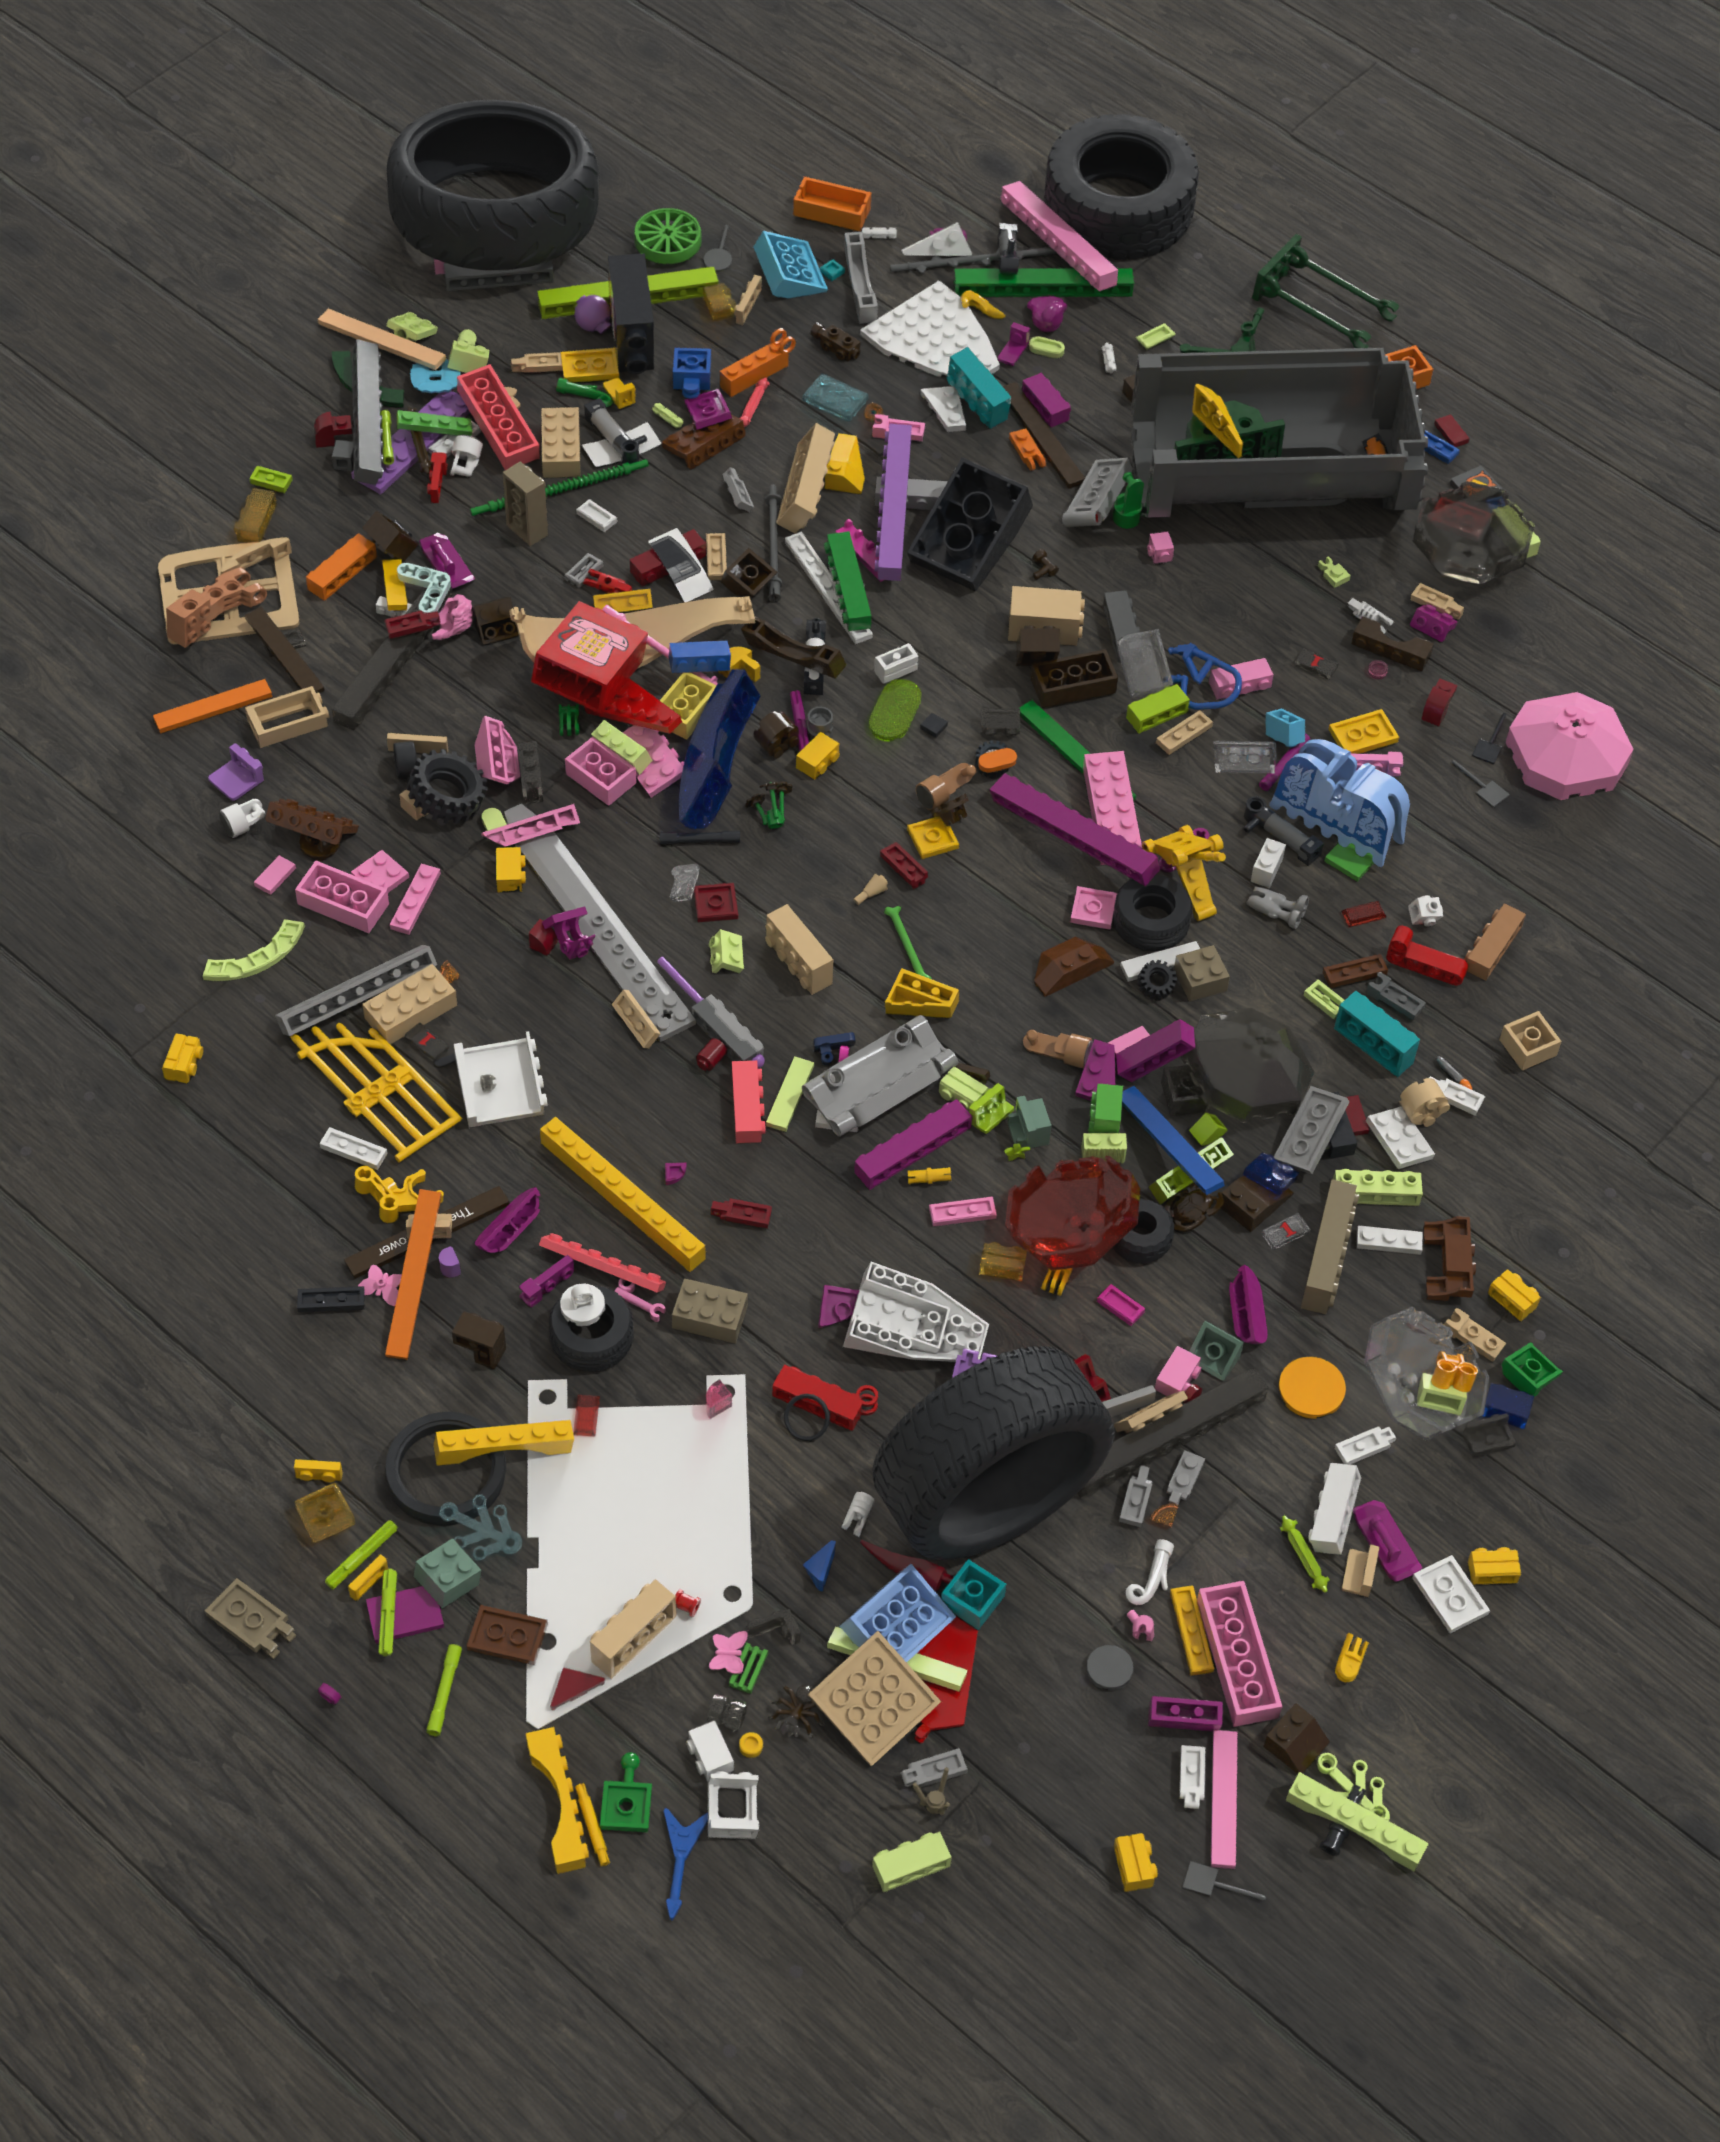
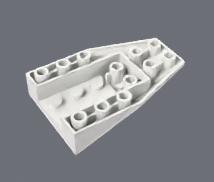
M870 1262L862 1278L843 1347L913 1360L956 1362L957 1355H962L965 1348L979 1351L978 1359H980L989 1324L934 1284Z

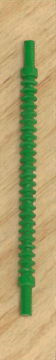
M645 459L631 464L623 463L622 466L618 465L617 468L614 466L612 469L607 468V471L603 469L602 472H593L592 475L589 473L587 476L582 475V478L578 476L577 479L572 478L571 481L567 479V482L564 480L562 483L557 482V485L553 483L552 486L547 485L545 495L546 497L548 494L552 496V493L557 495V492L562 493L563 490L567 492V489L572 490L573 487L575 489L578 486L582 488L583 485L587 486L588 483L592 485L593 482L597 483L598 480L602 482L603 479L607 481L608 478L612 479L613 476L617 478L618 475L631 474V471L648 467V461ZM502 497L501 500L497 499L496 502L494 500L488 501L485 505L471 508L470 513L474 516L489 511L493 513L497 509L501 510L502 507L505 509V499Z

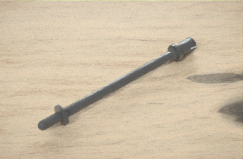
M772 484L769 486V494L765 497V503L769 505L770 566L777 571V574L767 583V587L769 588V600L775 602V595L776 601L781 599L780 588L782 586V580L778 577L776 524L777 505L781 503V496L777 494L776 485Z

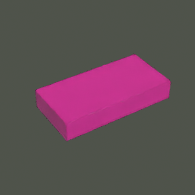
M1112 1284L1097 1298L1099 1304L1130 1326L1145 1312L1143 1306Z

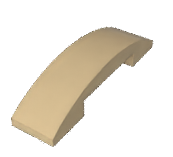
M288 537L268 539L242 549L220 569L221 575L239 567L245 569L270 556L276 561L292 553L290 540Z

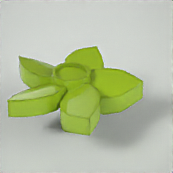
M1017 1143L1004 1151L1009 1161H1012L1017 1157L1025 1159L1024 1152L1029 1151L1030 1147L1021 1148L1020 1144Z

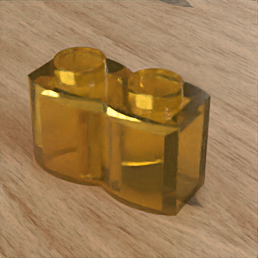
M724 283L703 287V298L713 321L734 317L736 302L731 299L729 287L726 288Z

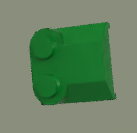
M1531 1342L1505 1358L1501 1364L1503 1375L1524 1395L1530 1397L1537 1396L1542 1388L1563 1373Z

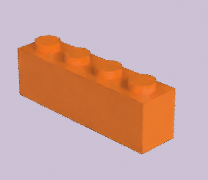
M358 533L306 576L308 590L325 601L377 557L376 545Z

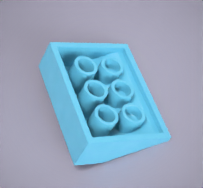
M766 231L761 233L753 247L773 295L794 298L827 292L828 288L808 241Z

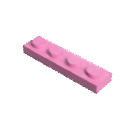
M421 863L390 923L391 930L410 935L441 874L439 868Z

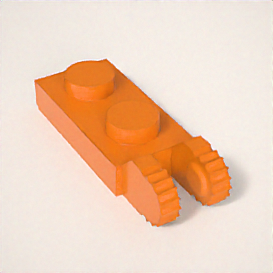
M1026 428L1009 433L1010 441L1030 470H1035L1034 460L1037 461L1041 468L1046 466L1045 458Z

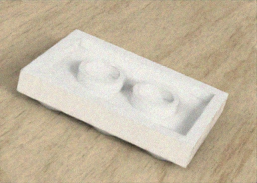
M1402 1106L1367 1117L1366 1122L1398 1169L1433 1159L1435 1153L1416 1125L1410 1121Z
M1452 1555L1413 1574V1580L1449 1633L1489 1614V1608Z

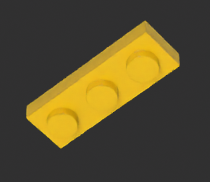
M650 589L593 596L594 608L603 609L606 605H609L617 612L653 608Z

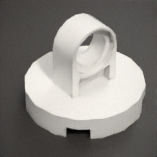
M576 1284L568 1288L563 1293L560 1301L561 1313L565 1320L568 1322L570 1320L576 1323L577 1326H588L597 1322L605 1310L603 1294L595 1286L589 1284Z

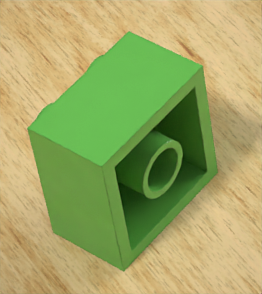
M1097 1084V1091H1092L1088 1133H1119L1123 1086Z

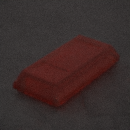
M1379 901L1341 911L1349 927L1387 917Z
M577 1396L573 1435L596 1436L600 1396Z

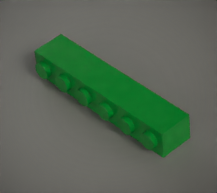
M850 531L827 534L824 550L825 554H829L827 559L829 568L832 567V581H836L835 594L840 597L838 604L839 609L843 610V624H847L848 632L871 629L872 615Z

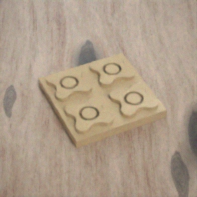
M879 1631L874 1633L808 1694L811 1700L870 1766L875 1764L941 1702Z

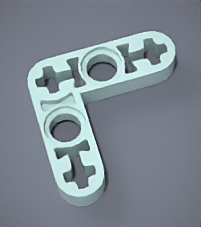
M402 563L397 567V575L400 581L427 588L419 603V611L422 610L423 613L438 611L450 589V576L445 572L410 563ZM421 575L429 576L427 579L419 578ZM433 593H438L440 595L436 598L430 597V595Z

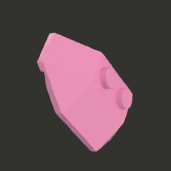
M484 716L475 742L477 770L482 769L484 772L482 777L510 784L520 778L517 746L510 734L504 729L505 726L502 721Z

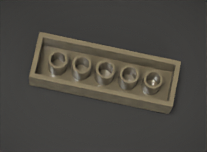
M1331 1180L1302 1300V1309L1327 1314L1328 1306L1333 1307L1359 1194H1355L1357 1185Z

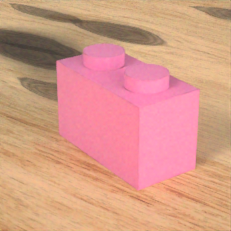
M1177 1346L1159 1374L1155 1390L1166 1396L1180 1391L1185 1392L1191 1385V1380H1196L1202 1368L1199 1367L1201 1358Z

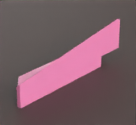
M572 804L483 832L481 835L506 847L560 830L562 826L579 824L580 821L575 805Z

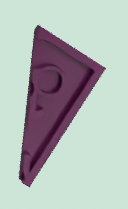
M824 1285L818 1328L851 1319L859 1290Z

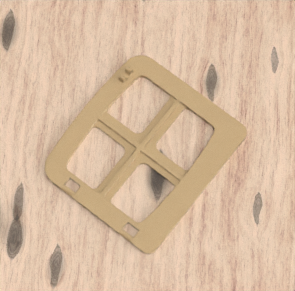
M258 542L197 549L168 555L161 559L158 570L166 630V608L191 589L202 593L204 588L178 590L175 579V571L177 569L216 562L218 576H220V569L232 556ZM288 554L276 561L274 560L275 577L251 580L244 585V587L259 583L267 591H279L281 608L267 614L280 630L296 628L300 623ZM171 576L172 582H165L164 577ZM238 606L224 611V620L211 621V629L200 636L195 642L257 633L246 621L245 617H239ZM168 638V641H169L171 644H178V643H176V642H174V641H172L171 639Z

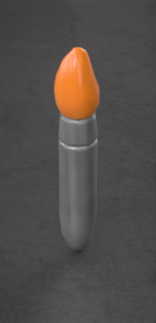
M1440 1056L1436 1057L1437 1063L1458 1084L1472 1090L1468 1080L1464 1079L1445 1059Z

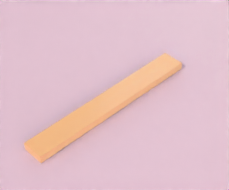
M330 309L318 319L319 325L355 339L378 344L380 349L437 370L446 360V354Z

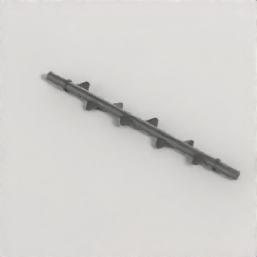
M1046 246L1037 249L1030 247L1029 250L1017 251L1019 260L1023 257L1058 254L1054 249ZM998 248L997 252L993 254L948 259L933 256L930 261L890 265V272L916 269L923 274L926 268L956 267L960 264L978 262L989 266L991 261L1000 260V251Z

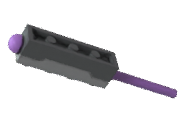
M660 957L657 961L658 964L696 1003L692 1006V1016L695 1018L696 1024L711 1039H718L726 1046L728 1051L726 1055L732 1061L757 1060L758 1069L761 1068L765 1062L763 1044L751 1035L746 1026H742L733 1013H729L725 1009L721 1000H717L712 994L706 997V999L702 998L664 957Z

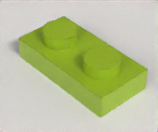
M257 466L249 479L250 484L285 493L292 482V475Z

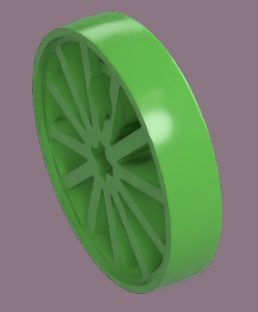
M672 208L653 210L642 216L635 226L634 244L640 254L644 253L646 259L656 263L675 264L686 261L693 257L701 246L702 237L698 221L692 215L682 210ZM661 221H666V227L662 224Z

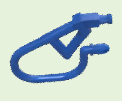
M1192 643L1178 645L1175 648L1169 647V655L1179 654L1182 656L1193 680L1198 684L1202 682L1213 665L1231 673L1235 678L1234 691L1227 699L1208 703L1189 701L1190 709L1223 708L1230 705L1239 696L1242 688V677L1236 668L1199 650ZM1194 656L1206 661L1199 673L1192 661ZM1178 674L1165 678V682L1168 684H1181L1180 688L1187 695L1188 676Z

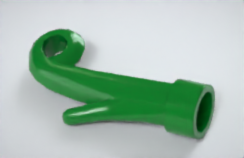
M559 378L556 392L593 399L600 398L607 407L613 404V400L609 395L596 390V385L576 384L564 378Z

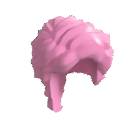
M459 594L454 598H448L444 607L438 613L441 622L440 630L432 634V639L441 640L449 638L450 636L461 634L470 628L473 620L472 601Z

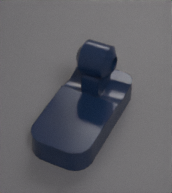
M849 1032L817 1037L813 1039L812 1044L814 1052L820 1051L822 1056L821 1062L824 1065H830L833 1060L831 1050L840 1049L841 1046H854L856 1039L854 1033Z

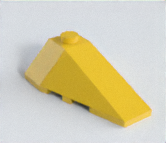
M1196 384L1192 413L1237 458H1240L1243 442L1222 398L1211 389Z
M838 433L831 452V459L827 464L828 471L825 475V489L856 494L862 493L865 477L857 436Z

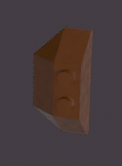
M1075 936L1041 953L1034 983L1042 994L1047 997L1113 965L1114 961L1103 947Z

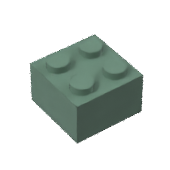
M453 1538L417 1560L414 1571V1578L441 1608H444L477 1587L481 1575V1569Z

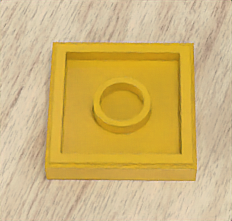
M940 816L907 825V831L921 859L959 849V843L951 827H947Z

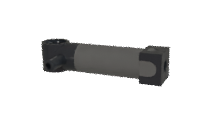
M999 224L997 241L1000 251L999 273L1018 274L1017 225Z
M1258 796L1248 798L1244 812V818L1248 822L1243 827L1245 832L1249 833L1257 825L1261 826L1298 853V859L1307 866L1311 865L1321 856L1324 844L1314 835L1309 838L1269 809L1263 798Z

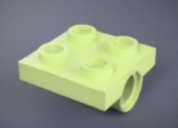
M411 312L396 316L387 321V327L394 330V335L410 341H417L437 333L438 328L431 324L430 321L422 320Z

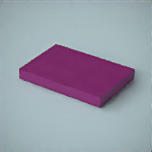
M719 389L700 394L694 399L688 398L684 400L696 429L732 418Z
M423 1586L396 1592L393 1640L444 1628L440 1606ZM382 1596L366 1599L375 1644L379 1643Z

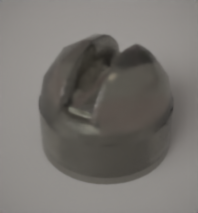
M486 1074L480 1076L483 1092L491 1091L496 1087L497 1083L492 1081L496 1079L493 1075Z

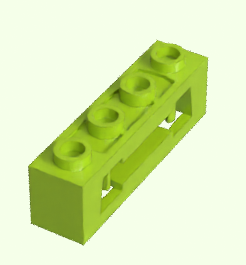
M1222 1137L1198 1152L1212 1169H1215L1234 1155ZM1177 1166L1152 1183L1148 1188L1161 1205L1194 1182Z

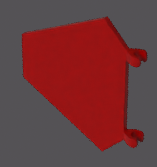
M957 1617L917 1652V1654L967 1670V1676L960 1691L921 1679L941 1702L919 1722L922 1725L915 1733V1740L919 1743L925 1741L931 1730L964 1726L978 1631Z

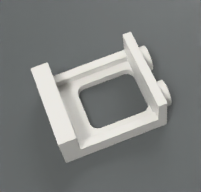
M724 1771L710 1774L708 1781V1837L756 1839L759 1831L756 1793L758 1775H752L748 1772L728 1774ZM718 1789H743L746 1792L745 1818H722L718 1815Z

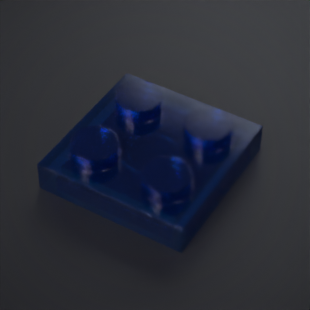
M1262 1152L1245 1168L1243 1175L1272 1192L1281 1195L1297 1179L1299 1172L1295 1171L1291 1166L1277 1161L1273 1156Z

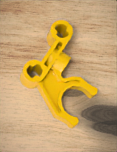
M361 1166L355 1171V1189L360 1194L370 1193L380 1204V1219L386 1223H393L398 1219L399 1212L415 1211L418 1195L413 1191V1187L417 1183L425 1181L426 1173L421 1169L415 1174L407 1176L403 1188L399 1189L392 1178L388 1177L381 1180L372 1168ZM438 1190L437 1192H441V1194H442V1196H441V1201H440V1203H441V1202H443L444 1193H443V1191Z

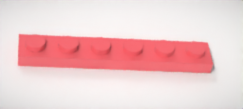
M551 1233L541 1237L539 1246L564 1256L569 1255L574 1260L654 1292L664 1290L666 1281L661 1280V1277L657 1274L643 1273L641 1268L637 1266L623 1265L621 1260L617 1258L603 1257L601 1252L594 1249H589V1251L581 1248L582 1245L577 1242L570 1241L568 1243L563 1241L562 1237L557 1234Z

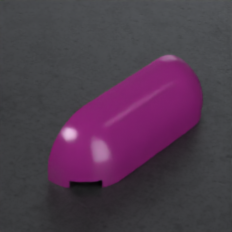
M536 1187L530 1188L517 1196L478 1236L475 1245L480 1250L488 1253L505 1250L539 1214L540 1193Z
M1243 1265L1237 1270L1239 1273L1233 1283L1230 1282L1229 1285L1234 1330L1242 1341L1258 1345L1265 1343L1268 1336L1262 1290L1254 1272L1248 1266Z

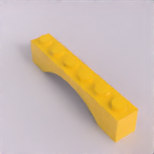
M571 1420L436 1432L434 1452L437 1465L459 1464L479 1455L503 1450H532L547 1455L565 1454L572 1451L574 1435Z
M554 1727L526 1733L531 1763L550 1780L561 1803L559 1826L551 1842L557 1874L585 1868V1858H589L586 1843L581 1844L580 1836H584L581 1821L576 1822L575 1814H578L576 1799L571 1800L570 1792H573L571 1778H566L564 1772L568 1770L566 1757H561L559 1749H563L560 1734H555Z

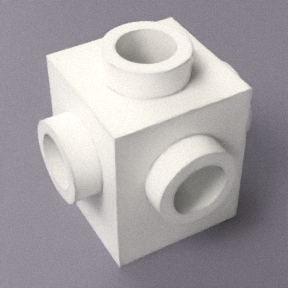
M1422 896L1408 905L1412 925L1424 924V926H1432L1443 917V908L1440 905L1439 897Z

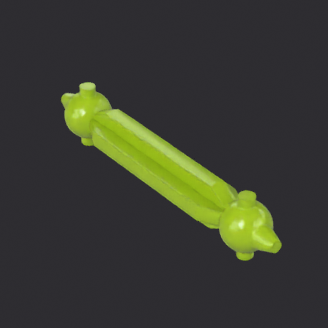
M1285 1515L1282 1516L1283 1523L1280 1530L1281 1532H1288V1539L1308 1575L1314 1579V1583L1311 1584L1312 1587L1321 1589L1326 1593L1327 1583L1330 1581L1329 1577L1321 1576V1568L1303 1536L1295 1529V1525L1298 1524L1297 1521L1288 1519Z

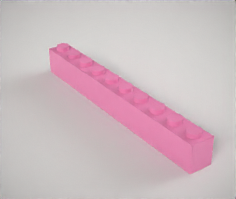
M1021 181L1002 187L1001 202L1098 291L1117 285L1118 269Z

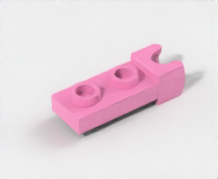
M875 415V424L872 429V436L874 438L885 439V431H889V424L912 425L911 440H923L925 423L890 419L886 415Z
M1388 752V755L1351 754L1357 760L1356 771L1363 764L1370 763L1377 770L1390 776L1401 775L1400 767L1403 766V755L1401 752Z

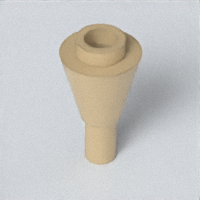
M874 874L863 889V892L854 898L855 903L859 905L867 898L888 890L887 880L882 875Z

